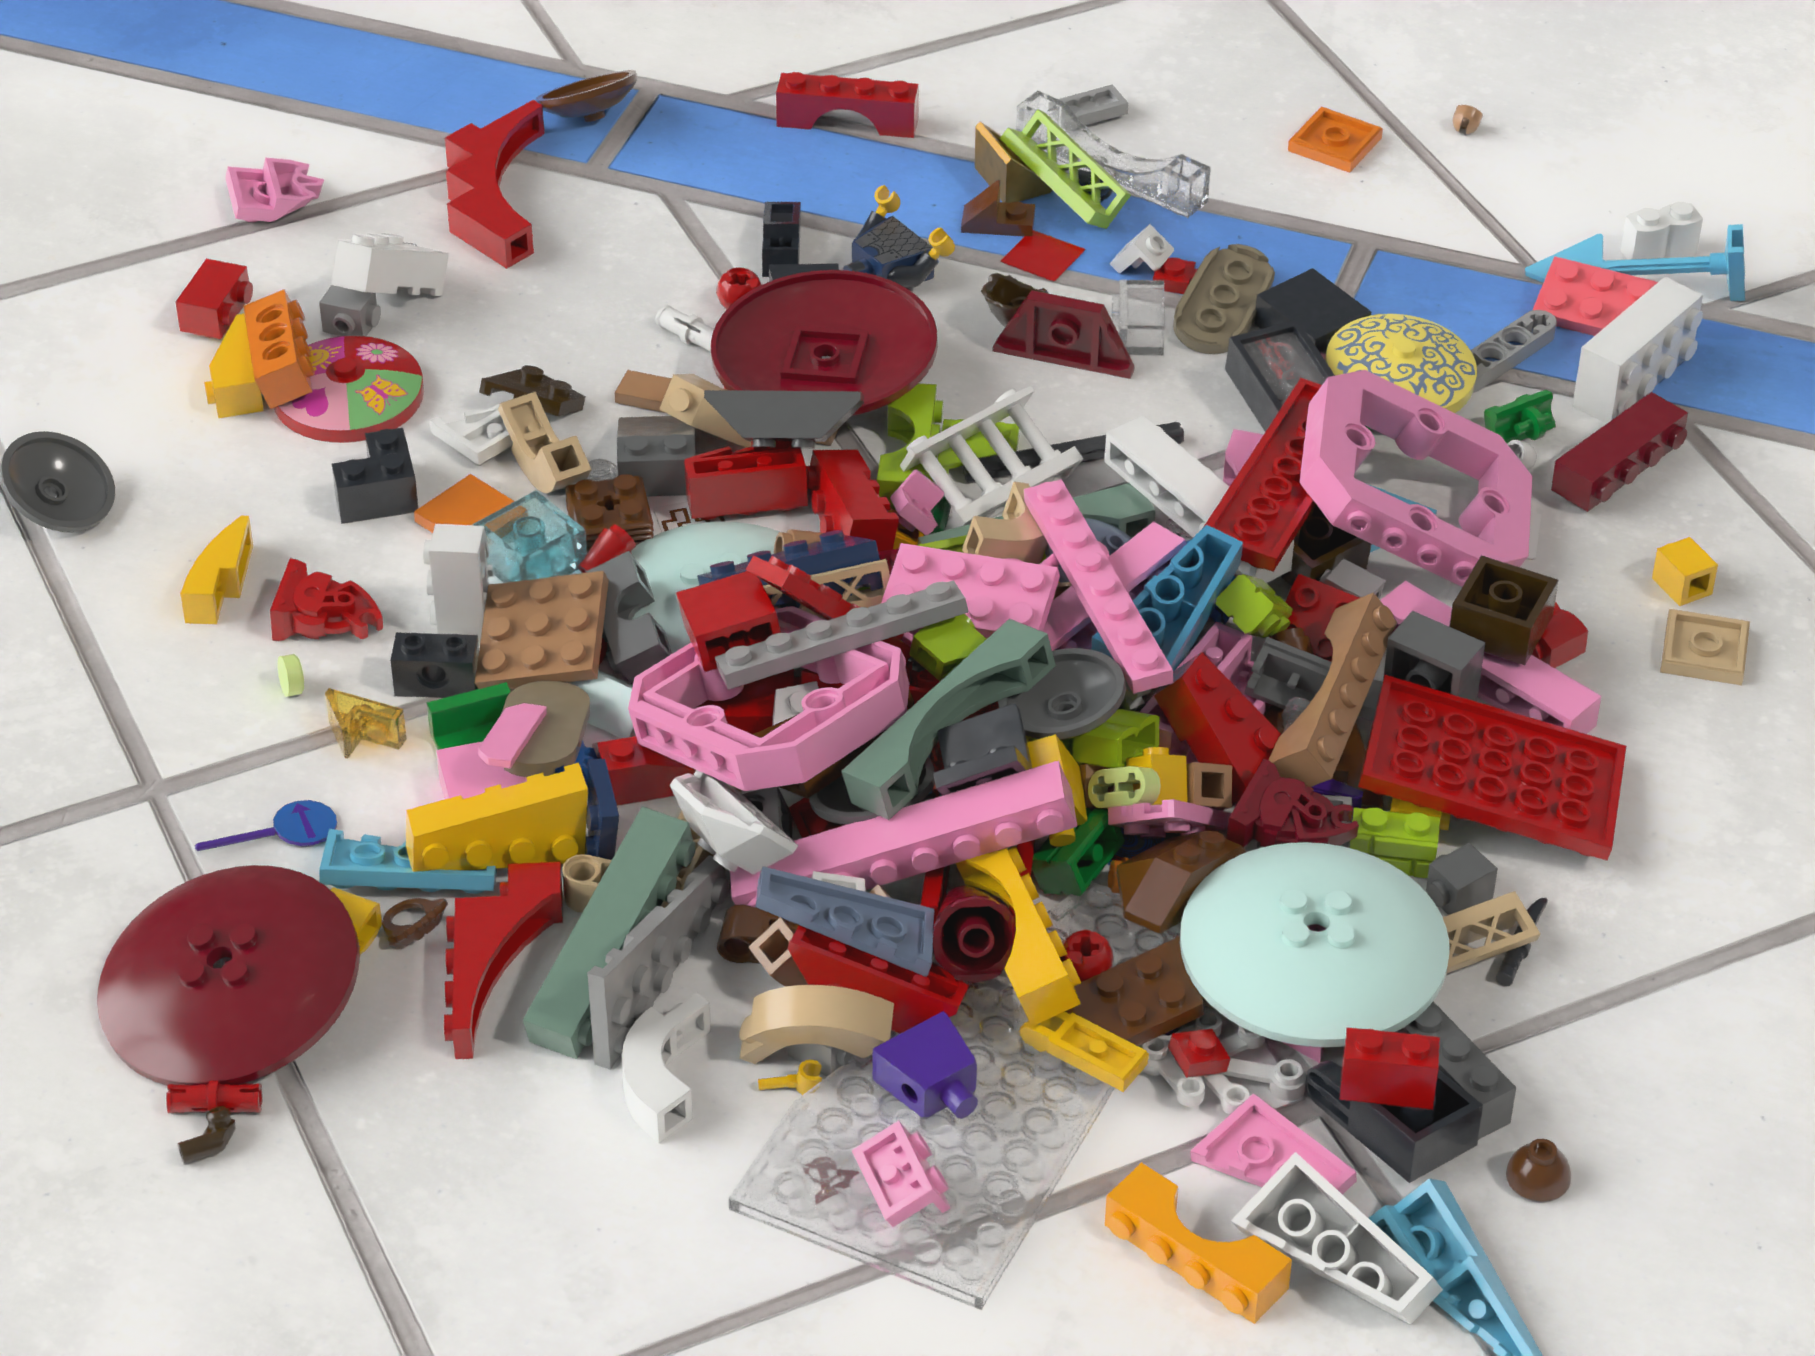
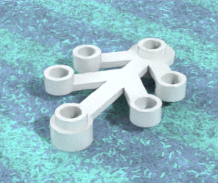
M1204 1010V1015L1195 1019L1193 1025L1176 1033L1212 1028L1218 1037L1221 1033L1222 1018L1213 1010ZM1202 1024H1211V1025H1213V1026H1209V1027H1208V1026H1204V1025H1202ZM1239 1026L1238 1033L1220 1042L1229 1057L1248 1048L1255 1049L1261 1047L1265 1042V1037L1258 1034L1250 1035L1247 1032L1251 1031ZM1161 1035L1138 1046L1149 1053L1148 1065L1142 1072L1151 1076L1162 1075L1177 1093L1179 1103L1187 1107H1195L1203 1102L1205 1082L1221 1100L1222 1109L1227 1114L1234 1112L1250 1097V1093L1242 1085L1231 1084L1224 1075L1269 1083L1272 1095L1282 1101H1295L1305 1093L1307 1075L1301 1064L1295 1060L1285 1059L1276 1066L1231 1058L1227 1072L1200 1076L1203 1079L1202 1081L1196 1076L1186 1078L1183 1071L1179 1068L1177 1061L1168 1048L1171 1035ZM1185 1090H1194L1196 1092L1188 1093ZM1232 1098H1237V1099H1240L1241 1101L1235 1102V1101H1232V1100H1230V1099H1232Z

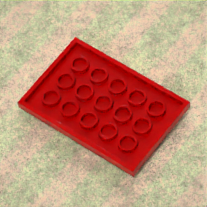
M1384 675L1358 787L1370 790L1378 795H1387L1404 800L1419 807H1427L1448 813L1459 819L1471 820L1495 827L1503 832H1512L1529 837L1543 844L1556 845L1576 851L1584 856H1593L1608 861L1613 848L1627 746Z

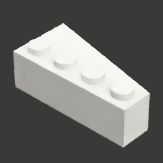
M1296 1152L1231 1220L1245 1236H1257L1291 1258L1293 1262L1410 1325L1443 1290L1432 1275Z

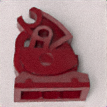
M1264 758L1229 817L1227 839L1242 845L1243 848L1253 839L1258 841L1260 846L1263 847L1303 842L1340 846L1357 837L1359 825L1357 820L1348 824L1340 822H1350L1352 820L1353 809L1351 805L1341 804L1333 806L1328 798L1313 792L1314 789L1305 785V782L1294 778L1280 777L1276 765Z

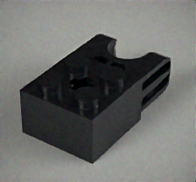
M1326 1060L1307 1071V1090L1312 1101L1409 1183L1474 1148L1478 1144L1483 1104L1439 1069L1433 1110L1340 1100L1342 1073L1340 1065Z

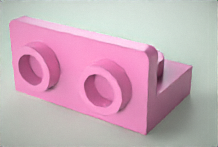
M897 1121L852 1150L885 1220L892 1227H895L932 1202L942 1213L951 1209L944 1195V1192L949 1190V1186L939 1169L935 1165L930 1167L927 1158L932 1155V1152L918 1131L911 1135L900 1121Z

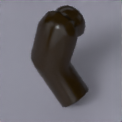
M219 1106L207 1112L206 1120L209 1125L206 1127L203 1135L177 1143L184 1165L219 1154L225 1149L236 1129L235 1120L231 1119V1112L227 1107Z

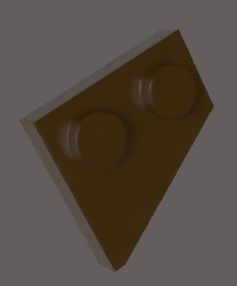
M525 365L518 370L482 378L479 393L486 396H491L492 393L499 391L514 394L513 399L536 392L544 412L555 416L583 410L586 397L573 390L569 383L554 380L546 376L542 369L531 365Z

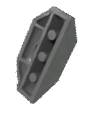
M704 390V398L742 438L747 441H753V448H776V441H791V448H815V442H825L864 404L862 392Z

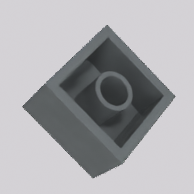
M1412 611L1388 638L1384 675L1477 702L1485 642Z

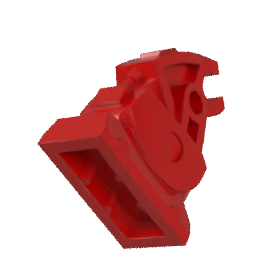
M293 558L289 559L270 609L272 641L285 640L295 633H299L306 638L319 640L327 634H341L348 631L360 639H365L368 637L367 624L375 626L377 631L383 629L381 611L373 598L358 584L351 580L341 584L332 580V575L317 571L308 575L306 563Z

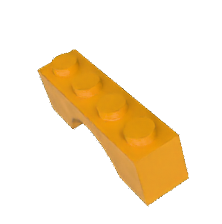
M1141 1162L1106 1195L1105 1226L1118 1238L1128 1240L1146 1252L1156 1263L1164 1264L1184 1277L1194 1288L1202 1289L1222 1302L1232 1313L1240 1314L1255 1324L1289 1290L1292 1259L1255 1235L1238 1241L1217 1242L1204 1239L1192 1233L1182 1224L1176 1214L1178 1186Z

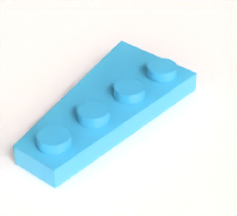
M329 829L319 868V882L339 889H348L354 886H372L380 890H394L398 887L419 888L425 892L455 889L476 894L484 891H494L497 875L496 866H487L486 869L413 872L406 850V841L398 847L381 845V837L366 834L361 837V841L344 839V831Z

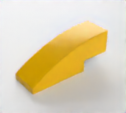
M241 515L225 527L206 546L194 562L186 576L180 593L185 623L217 624L224 598H240L253 549L249 516Z

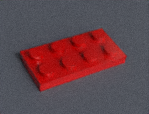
M753 556L745 569L826 620L846 615L850 610L860 607L842 599L843 596L826 585H820L811 579L812 576L791 564L788 565L774 556H771L768 562ZM904 634L881 640L900 648L907 663L910 658L909 652L911 647L901 641Z

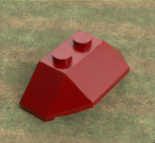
M801 925L796 929L787 948L808 985H826L858 990L894 1003L891 1030L900 1034L943 1011L948 1017L956 1015L969 987L968 984L961 980H956L951 973L932 962L928 976L925 977Z

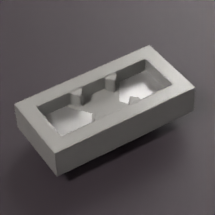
M1108 85L1053 100L1050 105V113L1067 131L1128 114V102L1113 85Z

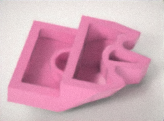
M266 157L263 169L228 166L226 173V182L235 218L247 222H272L304 207L312 199L319 197L324 179L307 175L310 164L289 159Z

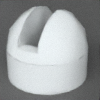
M1512 440L1507 443L1527 470H1530L1536 463L1537 454L1535 449L1524 441Z

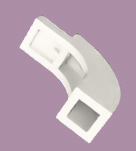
M698 992L683 1003L676 1004L666 1015L661 1014L653 1006L650 1007L635 1021L623 1044L622 1074L627 1108L638 1126L657 1143H661L693 1119L691 1088L667 1069V1066L675 1057L711 1032L710 1002Z

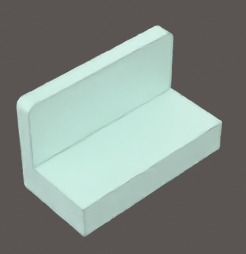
M599 669L597 679L571 682V684L583 689L590 698L589 724L620 738L634 736L635 731L628 709L632 684Z

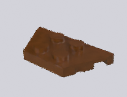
M1180 936L1074 986L1081 1004L1065 1011L1069 1014L1073 1012L1136 1046L1151 1041L1204 1015L1203 996L1192 983L1183 963Z

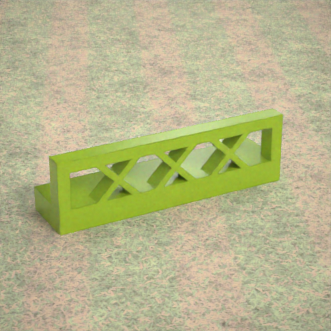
M1036 110L1021 132L1007 128L1000 137V140L1087 224L1107 229L1131 196L1123 186L1042 110ZM1043 123L1047 127V143L1037 144L1032 139V136ZM1067 146L1069 148V164L1059 165L1057 163V147ZM1089 167L1091 169V185L1081 186L1079 184L1078 168ZM1111 188L1117 195L1108 208L1105 209L1101 205L1100 190Z

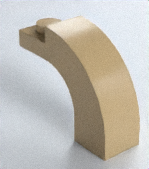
M536 392L500 403L498 410L513 442L511 447L512 453L521 470L536 489L542 493H550L588 478L592 469L577 436L559 441Z
M1013 483L1002 513L1004 519L981 516L973 517L962 548L963 553L1001 559H1019L1033 564L1040 563L1048 542L1025 503L1024 489L1030 488L1028 483Z
M826 985L787 986L761 993L754 997L752 1014L745 1018L740 1028L739 1037L742 1041L740 1059L756 1064L779 1049L796 1044L826 1045L861 1058H866L873 1054L874 1047L890 1040L894 1003L858 990Z

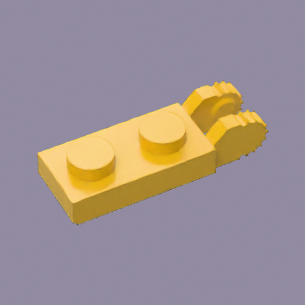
M1067 1012L1060 1013L1033 1027L1027 1021L1019 1030V1036L1022 1037L1025 1044L1033 1046L1039 1052L1047 1051V1053L1122 1092L1128 1088L1148 1065L1149 1053L1146 1050L1073 1012L1071 1014Z

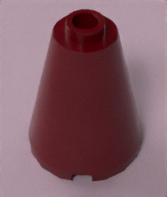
M961 885L951 889L944 897L933 925V953L935 959L940 966L961 981L979 983L996 978L1002 974L1001 971L1005 968L1012 952L1016 934V918L1003 903L972 886Z

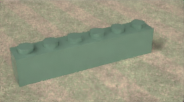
M643 806L641 807L523 1018L529 1042L576 1060L584 1046L591 1045L593 1038L588 972L594 966L604 968L608 964L605 962L606 954L613 948L623 950L627 934L656 906L661 907L663 901L667 902L668 894L676 888V878L683 866L687 867L695 854L696 843L693 842L689 822Z

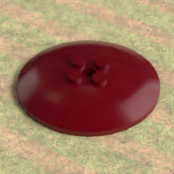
M847 270L802 272L762 284L730 305L718 320L711 338L713 368L720 382L727 390L862 392L864 404L852 416L883 407L911 391L930 370L938 348L937 327L934 317L926 304L917 295L886 278ZM823 356H830V358L822 359Z
M249 865L221 869L201 875L157 898L130 922L113 945L104 963L98 985L97 1007L102 1029L111 1047L125 1064L141 1076L163 1085L208 1084L210 1080H219L220 1084L240 1085L273 1073L300 1057L315 1045L339 1018L349 1001L358 976L360 963L358 935L347 909L335 893L318 880L301 872L276 866ZM224 957L232 958L222 968H212L219 959Z

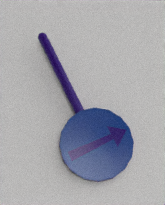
M312 800L294 801L284 805L276 812L273 819L274 827L199 842L195 845V849L203 851L278 835L280 839L293 845H316L327 840L329 829L336 830L337 818L333 810L321 802Z

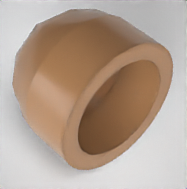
M1458 105L1453 115V126L1457 132L1460 131V128L1466 129L1465 135H1469L1478 129L1483 114L1475 107Z

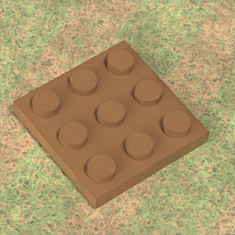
M596 571L488 585L475 677L477 688L481 689L507 682L509 689H515L524 684L537 681L575 682L597 679L609 582L605 572Z

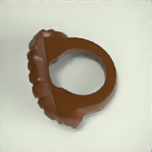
M413 898L399 902L385 913L382 921V927L385 935L388 937L389 946L403 949L404 946L412 944L414 940L418 941L425 934L430 933L441 922L445 908L448 905L447 900L440 898L431 901L424 898ZM409 908H421L426 914L413 925H395L392 923L393 918L399 912Z

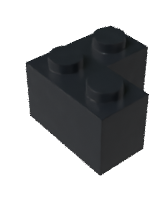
M403 428L383 429L365 433L367 458L351 459L331 464L341 524L414 513L418 509L415 474Z

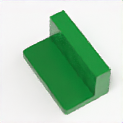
M507 682L426 702L429 731L437 750L483 742L501 716L507 696L511 692Z

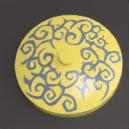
M1403 314L1370 315L1346 324L1331 338L1325 356V361L1335 376L1367 370L1453 413L1461 410L1471 398L1477 376L1474 356L1468 346L1457 335L1432 321Z

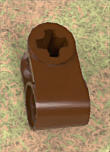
M743 904L729 907L726 910L716 949L718 953L730 962L761 964L748 947L780 917L757 907ZM784 919L793 928H798V924Z

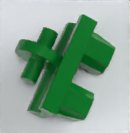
M1545 389L1532 395L1525 394L1517 397L1511 403L1485 409V428L1499 434L1506 443L1512 440L1521 441L1526 438L1538 440L1544 437L1546 431L1556 427L1551 411L1552 392Z

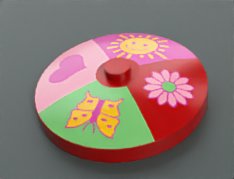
M341 336L324 339L308 345L312 355L309 357V360L315 372V375L310 377L312 392L277 406L274 410L284 425L304 437L334 443L364 441L365 433L383 429H396L406 423L416 413L424 395L422 370L417 360L408 351L399 345L383 339L367 336Z

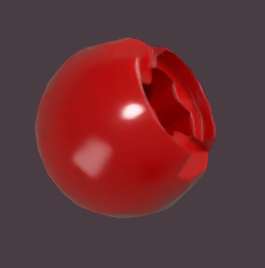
M731 268L720 277L716 294L720 304L727 310L740 297L760 286L761 282L759 277L747 268Z
M1084 929L1070 934L1062 941L1067 954L1060 957L1061 962L1070 959L1081 982L1112 968L1114 960L1112 948L1108 940L1099 933Z

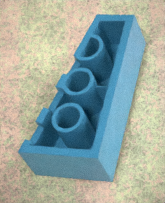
M1205 525L1171 559L1170 564L1158 576L1155 575L1145 585L1144 590L1133 600L1173 672L1188 655L1216 607V598L1227 588L1241 562L1243 542L1208 525ZM1097 632L1092 637L1091 650L1101 652L1113 659L1099 632ZM1160 687L1153 688V689L1156 690V691H1158V690L1160 689Z

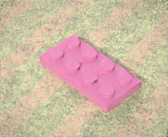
M901 543L881 603L886 602L895 595H909L925 590L929 585L936 582H950L954 580L966 599L968 613H965V615L971 619L975 629L985 638H989L1008 619L1043 632L1060 574L1058 567Z

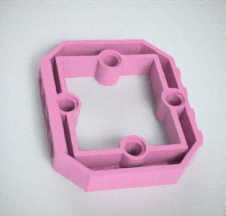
M1367 370L1331 376L1326 379L1308 406L1300 484L1333 526L1463 587L1481 555L1517 567L1523 564L1529 556L1532 475L1499 434ZM1367 427L1394 439L1398 448L1410 458L1423 460L1429 456L1479 480L1477 495L1459 517V524L1462 529L1437 518L1425 506L1407 504L1354 478V473L1376 444L1372 432Z
M793 606L775 609L781 633L794 632L806 628L808 624L814 621L826 620ZM882 641L803 665L801 667L818 673L819 679L822 682L829 684L842 683L845 685L839 689L832 687L821 688L808 693L801 701L803 712L764 737L759 738L727 724L724 710L719 706L708 705L696 708L707 700L723 701L735 697L743 690L744 685L728 690L718 669L704 672L692 643H689L634 678L628 709L638 744L740 790L751 791L805 783L892 726L907 712L909 681L905 669L906 660L901 649Z

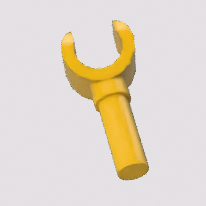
M805 1060L799 1065L797 1074L758 1079L759 1090L788 1087L796 1088L804 1096H814L821 1087L822 1077H820L822 1065L816 1060Z

